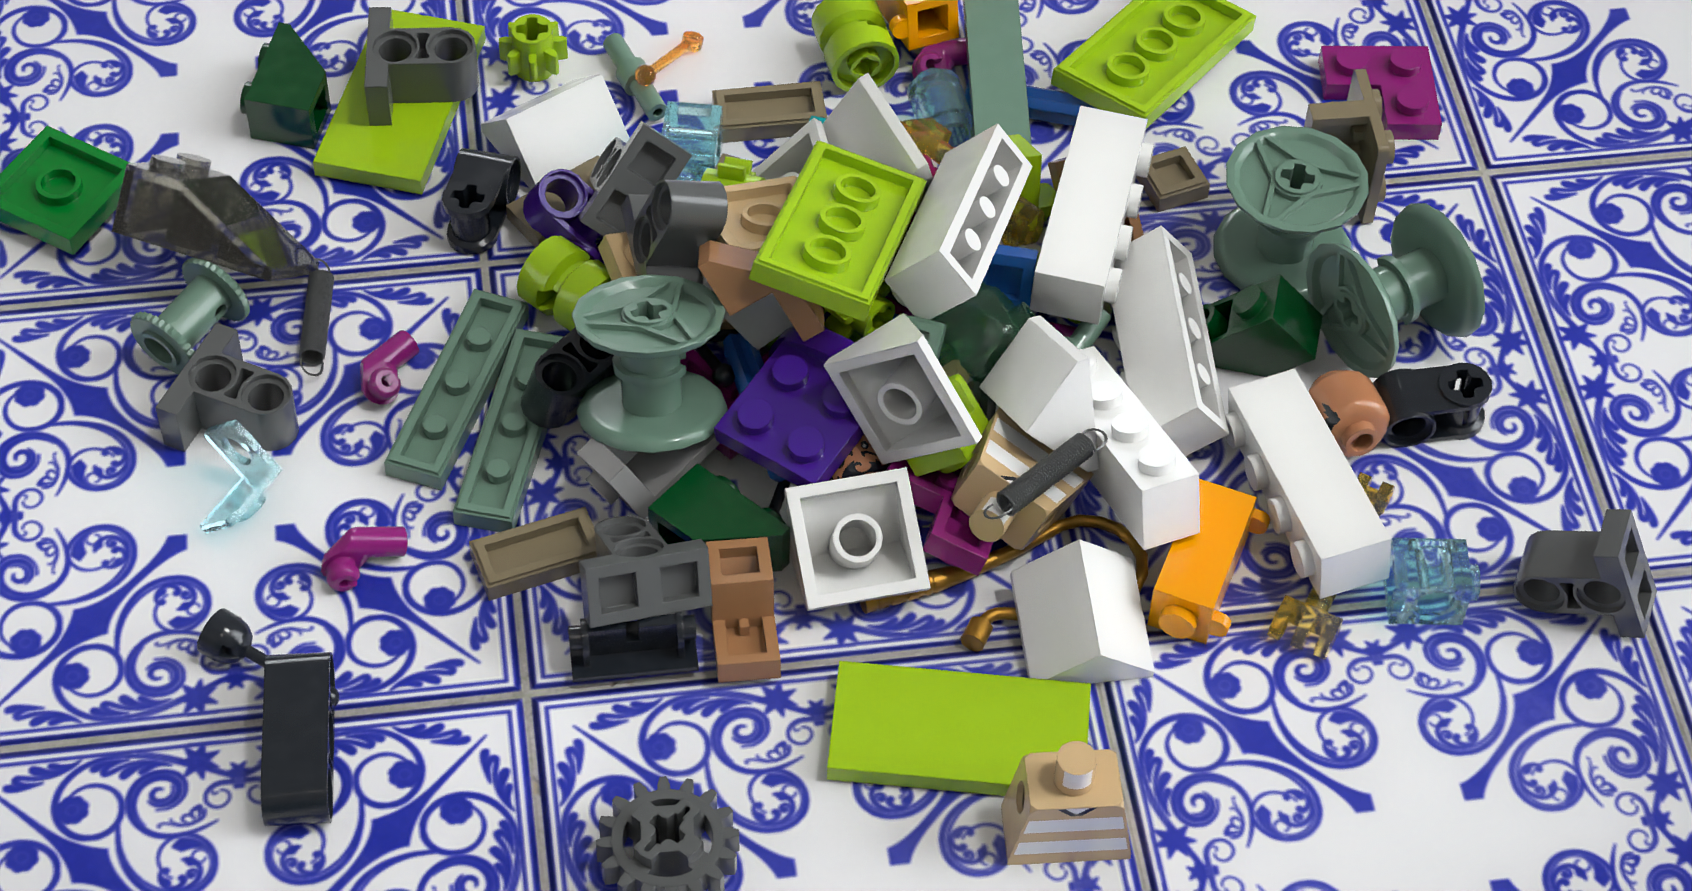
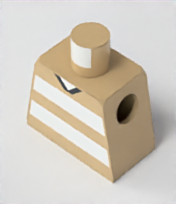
M999 407L988 422L982 438L975 446L971 460L962 467L951 499L956 507L970 516L969 527L977 538L986 542H995L1002 539L1014 549L1023 550L1063 516L1094 473L1077 467L1014 516L1006 514L999 519L986 518L983 512L992 503L994 506L990 507L986 512L989 517H997L1004 514L996 500L997 493L1011 484V482L1054 451L1027 434Z
M1071 741L1061 746L1058 752L1029 753L1022 757L1001 804L1007 865L1131 859L1117 753L1110 749L1094 750L1087 743Z

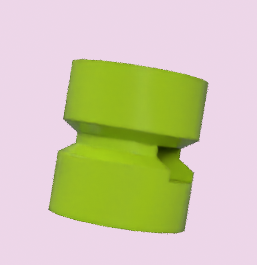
M823 0L816 7L812 15L811 26L818 44L824 53V59L831 77L838 88L848 92L857 79L866 73H869L877 87L884 85L894 76L899 67L900 56L886 28V22L876 0Z
M551 236L542 241L526 259L519 273L516 287L519 297L546 316H554V320L558 324L571 331L575 328L572 312L578 299L594 287L610 282L611 278L605 264L599 260H589L590 256L584 250L563 236Z

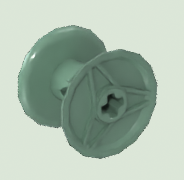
M1279 126L1257 131L1236 145L1226 163V185L1237 208L1224 216L1213 236L1214 258L1224 277L1240 290L1281 274L1309 302L1306 278L1309 256L1322 243H1340L1352 249L1351 241L1342 225L1358 215L1369 194L1368 172L1357 153L1332 135L1309 127Z
M1411 203L1396 216L1390 236L1392 256L1383 255L1377 258L1378 266L1373 269L1360 254L1340 243L1319 244L1309 256L1306 270L1308 296L1310 303L1323 315L1321 331L1330 347L1349 368L1361 372L1368 378H1378L1394 366L1400 346L1397 323L1399 320H1403L1405 325L1413 323L1420 315L1429 326L1449 337H1468L1481 326L1485 312L1484 284L1475 256L1462 233L1445 214L1426 203Z
M647 274L621 277L598 285L578 299L572 312L577 333L594 348L614 355L612 364L615 374L602 378L588 389L577 409L581 428L597 442L619 450L645 453L683 449L706 440L714 433V427L728 411L723 394L718 387L705 377L686 371V366L680 363L681 359L686 358V352L704 345L721 328L726 311L713 291L703 284L682 277Z

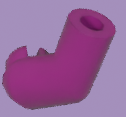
M965 37L925 46L912 65L914 79L923 86L934 87L940 85L955 66L967 65Z
M400 330L362 359L360 364L361 391L370 402L378 405H387L397 398L401 387L398 369L419 353V347L409 333Z
M403 526L350 528L323 555L321 572L326 576L327 584L337 591L350 590L357 585V580L360 577L359 569L370 557H404L408 545L406 529Z

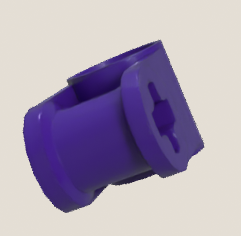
M556 169L550 171L528 192L524 199L523 213L526 221L546 239L551 236H563L584 250L590 256L589 260H599L604 264L598 249L601 241L597 245L595 244V240L601 234L580 222L578 218L595 191L579 175L571 170ZM545 192L554 193L559 196L564 202L565 212L552 208L546 200Z

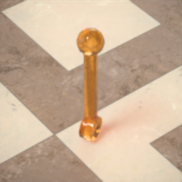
M695 31L684 32L679 45L651 65H640L636 69L635 79L637 83L642 86L653 84L658 72L687 51H700L704 37Z

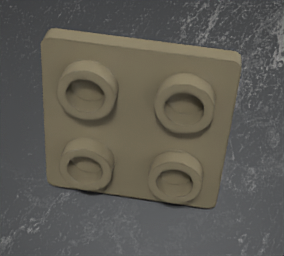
M1366 69L1353 70L1347 101L1308 104L1304 127L1313 128L1337 137L1357 153L1368 172L1369 194L1358 213L1361 224L1373 223L1377 203L1385 200L1386 180L1384 173L1386 165L1392 164L1395 158L1393 133L1391 130H1384L1381 120V94L1378 89H1372Z

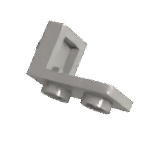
M714 432L706 440L683 449L656 453L638 452L625 465L606 446L591 438L577 454L593 470L586 478V481L609 504L612 505L620 498L639 517L645 519L648 516V507L694 465L700 464L720 443L716 441Z

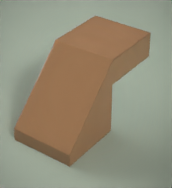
M712 240L699 246L698 268L730 316L773 293L803 342L825 330L823 306L749 279L758 251Z
M768 537L706 542L709 551L713 606H710L718 683L781 678V658L774 616V578Z

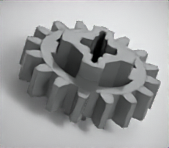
M661 776L655 791L649 792L643 784L637 782L633 784L634 800L629 802L619 796H615L612 799L613 816L600 817V839L596 840L597 862L602 863V878L605 885L617 883L618 891H704L706 889L708 891H725L724 875H735L737 871V853L735 852L740 851L739 829L733 828V810L731 807L717 809V792L710 789L699 797L694 795L693 779L687 778L680 789L676 790L670 789V783L666 776ZM705 831L712 843L709 854L704 851V843L701 840V835ZM628 837L633 840L634 857L631 859L628 858L624 850Z

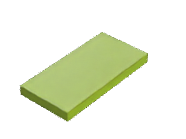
M1132 0L1053 69L1051 84L1097 109L1148 119L1147 129L1253 31L1256 15L1227 0Z
M391 9L394 28L453 27L469 32L475 40L478 60L486 40L485 26ZM366 40L313 160L315 175L422 195L460 101L393 103L392 125L370 126L364 88Z
M817 141L753 262L749 279L865 322L919 204L927 181L839 147Z
M839 661L827 764V780L1005 796L1023 756L1029 753L1058 752L1061 746L1071 741H1081L1088 744L1091 683Z

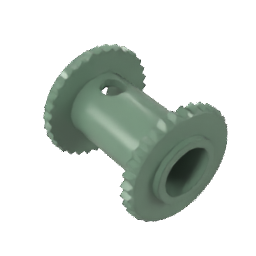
M190 258L182 264L181 273L184 275L183 278L186 280L187 286L158 317L156 315L153 316L151 313L148 314L145 311L144 313L140 311L130 321L131 332L140 347L155 362L178 375L195 353L193 350L195 345L209 332L216 322L222 317L228 320L231 319L234 322H240L250 312L249 301L238 283L219 266L202 258Z

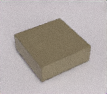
M1186 146L1152 156L1147 178L1136 176L1138 182L1144 185L1143 190L1157 212L1208 198L1210 183Z

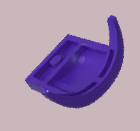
M794 326L786 329L771 346L768 352L769 359L714 427L716 441L796 486L829 481L863 437L864 433L825 369L824 364L830 357L855 342L827 329L803 342Z

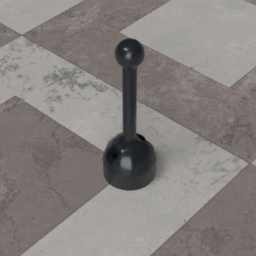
M225 608L215 612L201 631L197 642V651L213 661L223 664L236 663L246 657L261 667H265L266 654L251 646L253 635L248 624L241 617ZM330 685L331 700L335 702L336 706L339 702V692L334 686Z

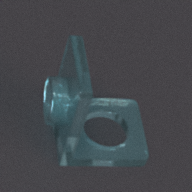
M237 420L211 426L204 433V437L242 477L200 524L199 527L205 533L232 527L237 521L243 522L254 515L266 501V497L262 493L283 470ZM227 438L242 445L249 453L251 459L239 454L230 445Z

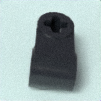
M462 148L459 151L453 173L442 196L445 212L450 215V222L447 227V240L450 247L455 251L463 254H479L489 250L496 243L507 215L506 205L516 200L519 191L521 163L517 156Z
M1456 363L1448 366L1422 369H1396L1380 375L1373 382L1390 414V421L1387 432L1384 435V440L1389 445L1395 447H1410L1426 442L1452 439L1465 440L1474 437L1483 427L1485 410L1482 406L1488 402L1492 392V380L1488 373L1481 367L1471 363ZM1460 378L1459 390H1454L1456 380ZM1464 413H1469L1467 422L1462 424Z

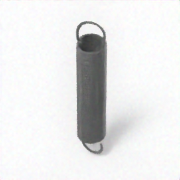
M320 258L314 260V268H316V262L321 261L325 264L328 271L315 270L309 274L299 350L300 366L310 376H319L324 369L323 360L326 354L334 276L328 264ZM302 362L312 366L321 364V370L317 374L309 373L304 369Z
M1091 428L1083 431V433H1077L1072 436V438L997 493L996 500L1004 514L997 517H989L986 512L990 507L994 506L992 503L984 510V516L988 519H999L1006 514L1014 516L1030 504V502L1041 496L1050 487L1092 457L1093 450L1094 452L1098 451L1107 443V434L1100 429ZM1093 430L1101 432L1105 438L1103 444L1096 449L1091 439L1085 435L1086 432Z

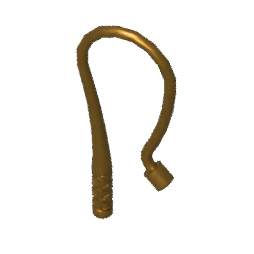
M1077 514L1055 521L1023 550L1014 549L1007 545L990 552L980 574L1022 555L1063 531L1080 526L1092 527L1115 534L1129 546L1136 558V579L1140 593L1148 577V554L1123 524L1102 516ZM951 565L927 571L931 587L929 590L860 602L863 612L867 614L877 611V609L887 608L890 605L894 606L907 602V600L911 601L924 597V595L928 596L932 593H938L976 577V575ZM996 607L987 610L980 617H972L961 636V643L972 651L983 650L993 630L991 623L997 620L1018 621L1016 608Z

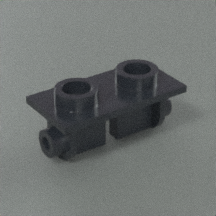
M681 611L675 612V614L659 615L638 619L637 621H627L590 628L585 619L581 618L580 625L568 626L573 682L699 671L694 614L682 615Z

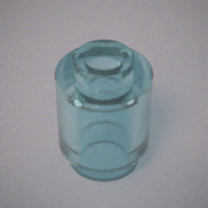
M930 68L919 73L909 84L907 97L921 137L936 151H950L969 140L972 136V114L960 79L955 72L948 69Z

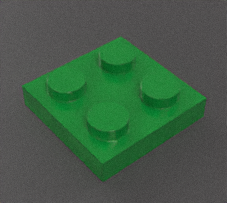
M47 125L0 173V222L74 255L142 182L139 166Z

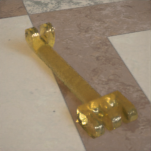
M933 118L900 121L922 155H927L939 165L945 153L954 148L948 144L952 132ZM1020 195L1001 240L1003 244L1014 247L1035 244L1043 230L1044 211Z
M1360 472L1357 479L1378 516H1380L1387 508L1393 496L1395 486L1383 481L1379 490L1370 487L1372 476ZM1312 587L1305 603L1285 595L1271 622L1267 636L1280 640L1288 624L1291 623L1297 626L1290 646L1303 650L1311 633H1314L1320 637L1315 644L1313 655L1326 660L1340 633L1343 622L1342 618L1328 613L1337 594L1320 599L1316 590Z

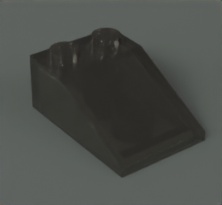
M177 153L176 159L163 155H151L150 162L129 163L126 165L112 232L203 261H209L210 263L267 281L309 275L311 272L318 270L320 262L317 261L316 268H314L313 263L316 258L230 175L211 170V160L193 154Z

